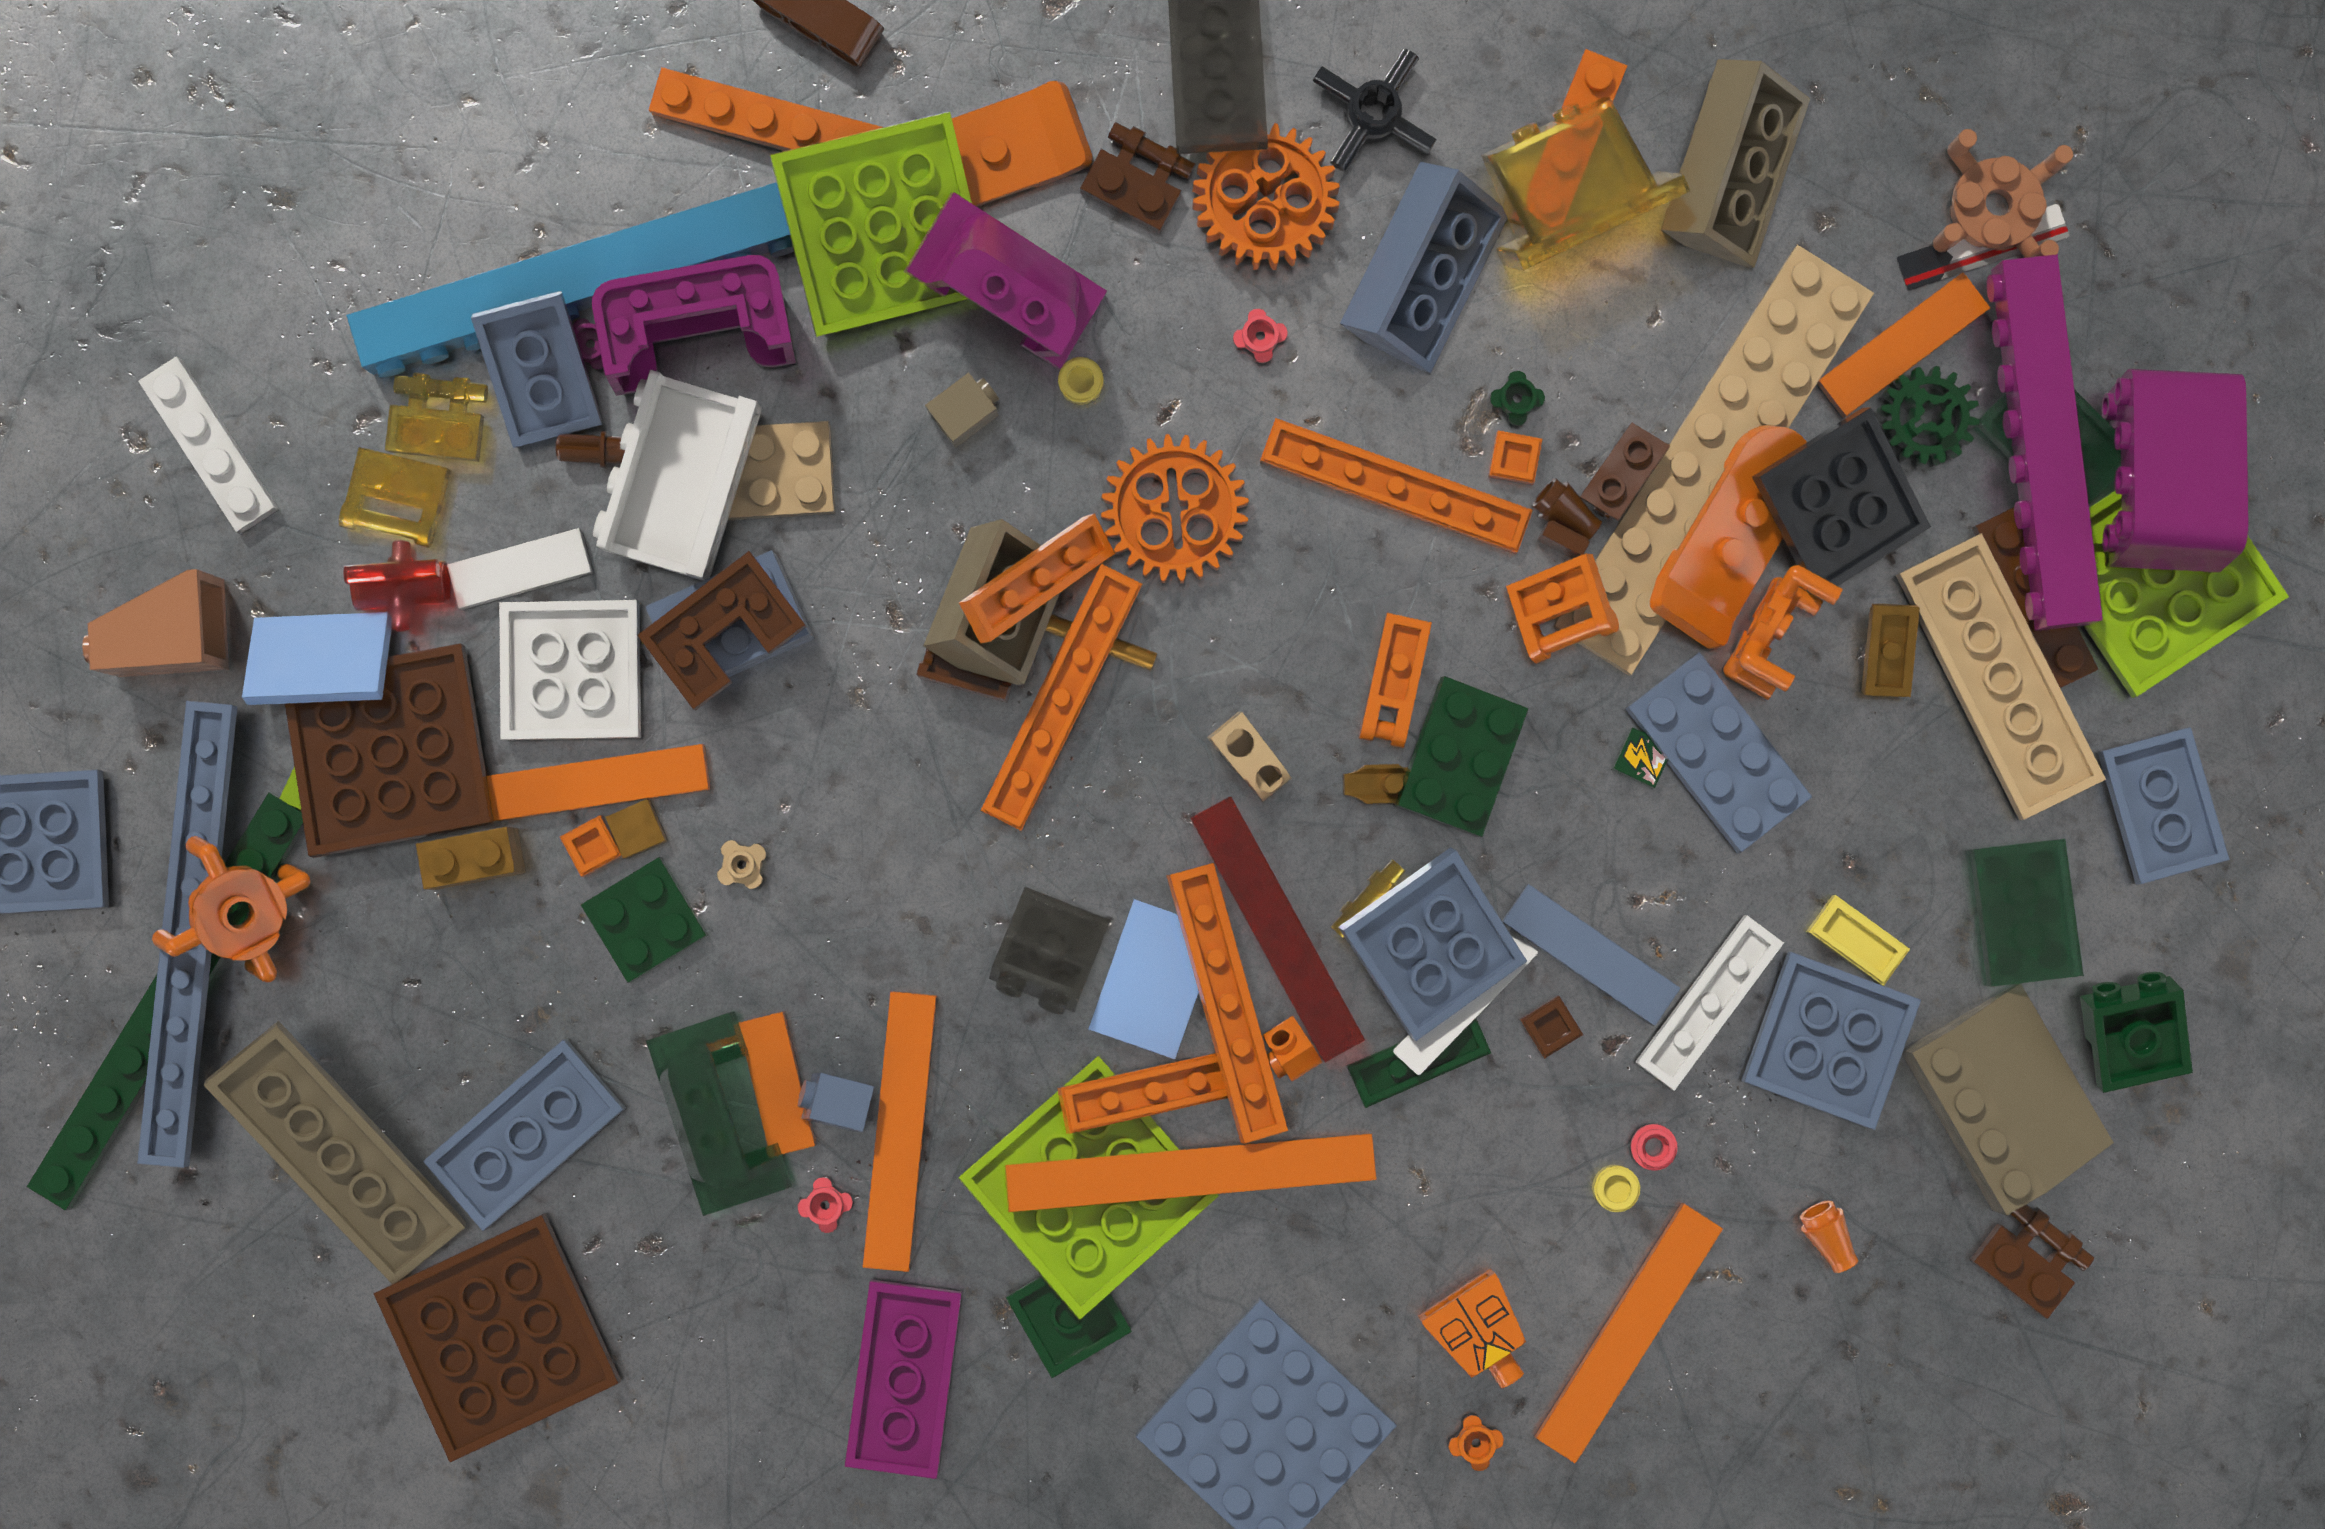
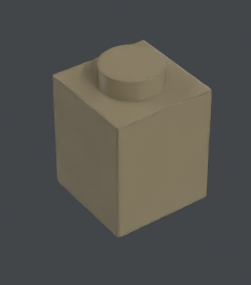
M969 372L925 405L930 416L955 448L999 416L996 407L993 405L999 400L994 390L984 378L976 382Z

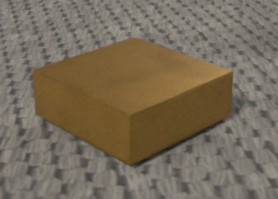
M645 799L605 817L623 859H628L667 842L650 799Z

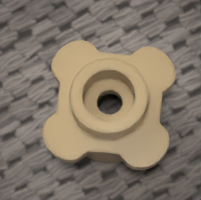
M733 840L725 842L721 847L724 859L722 868L717 872L718 880L723 885H731L735 882L745 884L749 889L759 887L763 881L760 874L762 861L766 858L764 847L759 844H753L750 847L740 846ZM740 860H744L746 862V867L744 869L738 868V862Z

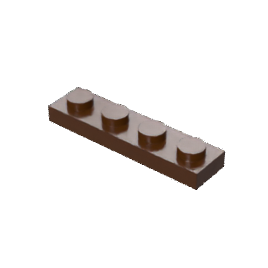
M2014 507L1972 527L1975 536L1982 533L2059 687L2062 688L2099 670L2077 626L2035 631L2034 620L2028 619L2025 597L2027 593H2030L2028 574H2023L2020 566V549L2025 547L2023 529H2018L2015 523Z

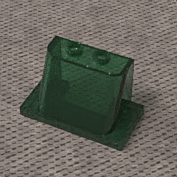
M735 1011L647 1040L646 1043L702 1215L705 1216L792 1187L778 1142L743 1153L715 1066L749 1055Z

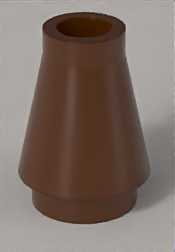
M1557 478L1552 479L1543 488L1532 505L1539 511V518L1547 522L1553 520L1589 540L1602 524V521L1592 513L1568 481L1562 483Z

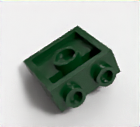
M2146 972L2137 977V983L2121 987L2115 982H2102L2092 987L2091 994L2080 996L2085 1038L2092 1044L2096 1084L2103 1093L2193 1073L2184 990L2170 976L2166 977L2165 974L2160 972Z

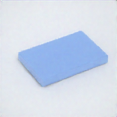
M388 612L254 618L242 692L243 700L247 705L382 700L393 621Z
M1135 899L1133 900L1089 1030L1176 1059L1199 992L1177 914Z

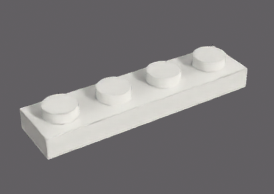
M176 356L138 381L237 533H244L279 510L182 359Z
M1744 915L1635 1063L1675 1091L1784 942L1748 915Z

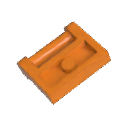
M1585 553L1506 586L1527 653L1536 664L1549 659L1552 652L1598 634L1605 637L1619 631L1618 618L1609 605L1593 554ZM1589 605L1593 617L1544 636L1542 634L1540 624Z

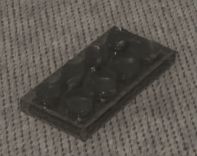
M1168 0L1176 154L1268 149L1259 0Z

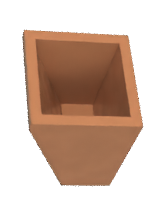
M198 569L186 570L87 623L88 635L83 638L82 648L84 659L87 663H90V670L117 677L229 670L224 579Z

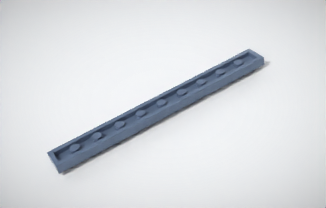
M186 701L162 929L167 930L174 936L191 928L189 922V897L209 876L201 859L187 851V840L193 836H198L215 845L222 857L237 706ZM201 944L176 957H172L160 949L137 1164L181 1168L189 1167L212 954Z

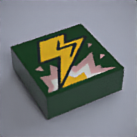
M1632 727L1611 770L1654 789L1665 768L1667 759L1646 733Z

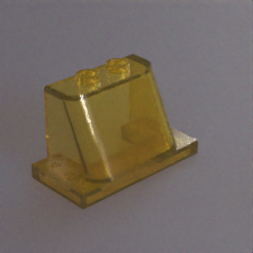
M1603 97L1582 108L1579 107L1578 102L1567 105L1552 113L1554 121L1540 128L1536 122L1525 125L1511 133L1512 141L1481 155L1516 237L1515 240L1496 248L1503 265L1524 271L1690 192L1684 174L1661 171L1654 174L1651 173L1610 97Z

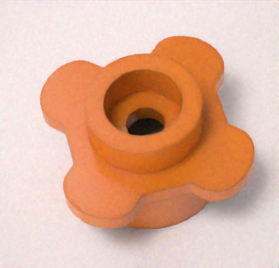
M1469 1415L1464 1418L1463 1428L1459 1435L1450 1439L1448 1447L1453 1456H1462L1471 1463V1467L1474 1470L1483 1471L1489 1467V1460L1493 1457L1495 1450L1502 1447L1504 1438L1499 1430H1490L1484 1426L1478 1416ZM1474 1439L1480 1440V1445L1478 1447L1472 1446V1441Z

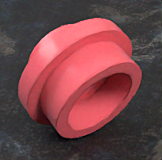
M1648 1124L1638 1129L1633 1135L1630 1145L1631 1154L1641 1167L1653 1171L1662 1170L1674 1161L1677 1154V1141L1673 1133L1666 1127L1658 1124ZM1657 1138L1661 1143V1150L1658 1154L1651 1156L1647 1154L1645 1145L1648 1140Z

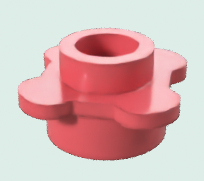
M1253 309L1249 312L1248 321L1243 329L1237 330L1234 333L1233 341L1236 347L1246 348L1253 353L1257 362L1266 363L1272 359V351L1278 342L1286 340L1287 328L1282 323L1276 324L1272 318L1266 316L1264 310ZM1263 332L1265 337L1262 340H1258L1256 334Z
M821 1177L814 1181L813 1191L810 1195L798 1203V1212L802 1217H809L814 1223L819 1224V1229L822 1232L830 1233L837 1228V1220L842 1213L852 1208L853 1199L849 1193H840L832 1187L830 1179ZM822 1201L829 1202L830 1206L828 1209L821 1207Z

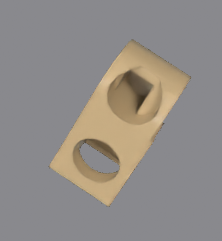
M1237 712L1207 737L1234 771L1244 779L1263 802L1291 779L1287 770L1243 712Z

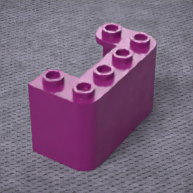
M747 255L613 279L602 283L595 290L592 297V309L604 372L616 396L635 393L640 380H647L650 370L657 371L653 343L741 328V331L744 332L747 351L750 358L756 364L763 367H778L796 363L779 275L775 265L768 258L761 255Z
M2128 369L2121 378L2117 379L2116 384L2111 390L2104 394L2102 401L2103 420H2109L2110 428L2115 430V448L2121 450V466L2117 468L2115 475L2116 494H2122V510L2115 516L2112 524L2105 525L2102 538L2104 552H2109V567L2221 572L2243 552L2248 537L2247 401L2245 378L2242 374Z

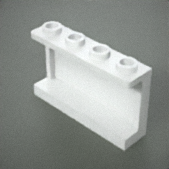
M650 370L648 379H641L637 386L634 405L639 408L634 424L627 423L623 431L620 449L625 450L620 468L614 467L610 473L607 493L612 495L607 511L601 510L596 518L593 537L598 538L596 546L603 551L699 580H705L711 576L762 407L757 401L742 396H739L737 399L663 376L660 372Z

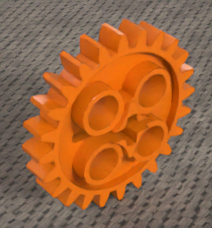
M1255 123L1253 136L1248 137L1245 131L1238 127L1236 142L1233 143L1223 135L1220 137L1219 144L1222 152L1209 148L1206 159L1210 164L1199 163L1197 174L1202 179L1193 181L1192 192L1201 196L1193 199L1192 209L1203 211V213L1197 217V227L1211 226L1206 233V242L1211 243L1220 239L1222 241L1219 249L1220 256L1227 254L1231 249L1236 251V265H1239L1248 256L1252 257L1253 270L1259 268L1262 259H1268L1272 270H1276L1279 258L1284 256L1290 266H1294L1296 251L1309 258L1313 250L1310 241L1323 245L1326 235L1322 229L1332 230L1334 227L1335 219L1329 214L1338 212L1340 202L1330 197L1338 194L1340 185L1336 182L1327 181L1334 176L1335 167H1321L1326 152L1321 150L1311 154L1310 149L1313 140L1311 137L1305 139L1301 144L1295 142V128H1292L1286 137L1280 136L1277 123H1274L1270 134H1263L1260 124ZM1264 160H1273L1281 166V169L1275 173H1268L1260 168L1259 163ZM1293 173L1299 176L1284 183L1285 179ZM1236 185L1244 190L1245 195L1239 199H1232L1227 197L1222 190L1227 186ZM1275 191L1273 201H1270V199L1266 196H1269ZM1261 192L1265 197L1257 201L1258 193ZM1298 194L1305 197L1309 204L1303 208H1295L1286 199L1291 195ZM1248 209L1243 218L1240 220L1233 219L1234 215L1241 214ZM1257 220H1263L1268 222L1273 230L1267 234H1259L1251 229L1250 224Z
M1165 434L1164 447L1157 448L1155 443L1149 438L1147 439L1148 453L1143 455L1136 448L1132 447L1130 453L1134 462L1131 465L1121 460L1116 462L1119 471L1123 474L1121 478L1116 476L1107 477V483L1116 490L1115 493L1102 494V501L1113 505V509L1102 512L1101 519L1115 522V525L1105 531V535L1107 538L1120 537L1121 541L1114 548L1115 554H1121L1128 550L1131 554L1127 561V567L1131 568L1141 561L1144 563L1143 577L1145 578L1156 568L1160 570L1161 583L1166 582L1170 571L1176 572L1181 584L1185 581L1186 570L1192 569L1200 580L1203 578L1202 565L1205 563L1216 571L1220 568L1216 557L1218 553L1229 558L1233 556V551L1227 544L1228 540L1242 542L1243 535L1234 529V525L1247 524L1248 517L1237 513V509L1247 506L1249 499L1235 496V493L1244 487L1245 482L1244 480L1230 481L1229 477L1235 471L1236 465L1234 463L1224 467L1219 465L1223 455L1222 450L1216 451L1210 457L1206 455L1207 441L1205 440L1196 449L1190 448L1189 435H1184L1180 446H1174L1170 435ZM1169 469H1173L1176 473L1178 503L1180 506H1187L1188 508L1181 511L1180 514L1183 547L1181 549L1174 547L1170 512H1162L1163 508L1169 507L1167 471ZM1198 473L1206 478L1209 486L1202 494L1191 495L1183 489L1182 482L1184 478L1189 474ZM1146 478H1154L1162 484L1163 491L1156 499H1144L1137 493L1139 482ZM1203 518L1209 521L1213 528L1209 538L1199 541L1189 536L1187 526L1193 519ZM1150 523L1163 525L1168 533L1165 541L1158 545L1146 543L1141 536V532L1146 525Z

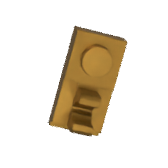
M1872 604V607H1870L1861 690L1864 695L1911 697L1919 606Z

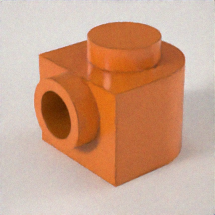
M1294 1016L1289 1017L1262 1035L1271 1049V1052L1267 1054L1270 1066L1279 1079L1287 1075L1291 1082L1323 1062Z

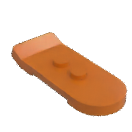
M1049 81L1031 91L952 118L971 201L976 207L1031 187L1038 188L1066 178L1089 167L1092 163L1093 156L1069 89L1063 82Z
M1774 425L1759 426L1745 433L1736 442L1724 462V471L1680 546L1672 551L1657 576L1650 598L1651 609L1708 649L1725 646L1728 642L1736 617L1783 539L1752 476L1807 443L1799 433L1790 428Z

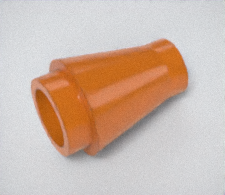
M1833 1201L1819 1202L1806 1209L1800 1215L1803 1223L1801 1231L1830 1264L1834 1273L1847 1271L1858 1263L1859 1260L1853 1249L1844 1212L1841 1208H1836Z

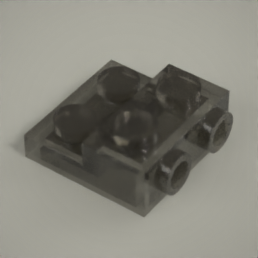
M1025 887L992 965L989 979L996 981V989L1007 996L1018 998L1024 992L1039 998V1006L1048 1012L1063 1014L1065 1009L1075 1012L1110 920Z

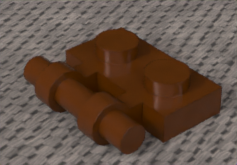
M1115 122L1108 138L1122 145V149L1117 157L1103 149L1100 150L1080 187V193L1161 234L1181 196V190L1167 182L1173 172L1188 180L1194 171L1196 163L1182 157L1181 150L1171 145L1165 148L1146 138V132L1134 126L1130 130ZM1136 154L1159 164L1154 175L1132 165Z
M2026 1204L2010 1214L2021 1223L2015 1232L2011 1233L2004 1226L1997 1224L1971 1257L1970 1261L2039 1315L2048 1319L2075 1284L2061 1270L2068 1262H2072L2080 1270L2085 1271L2093 1263L2094 1256L2082 1248L2083 1242L2072 1233L2066 1235L2049 1222V1215L2038 1207L2032 1209ZM2034 1237H2040L2054 1248L2047 1259L2028 1246Z

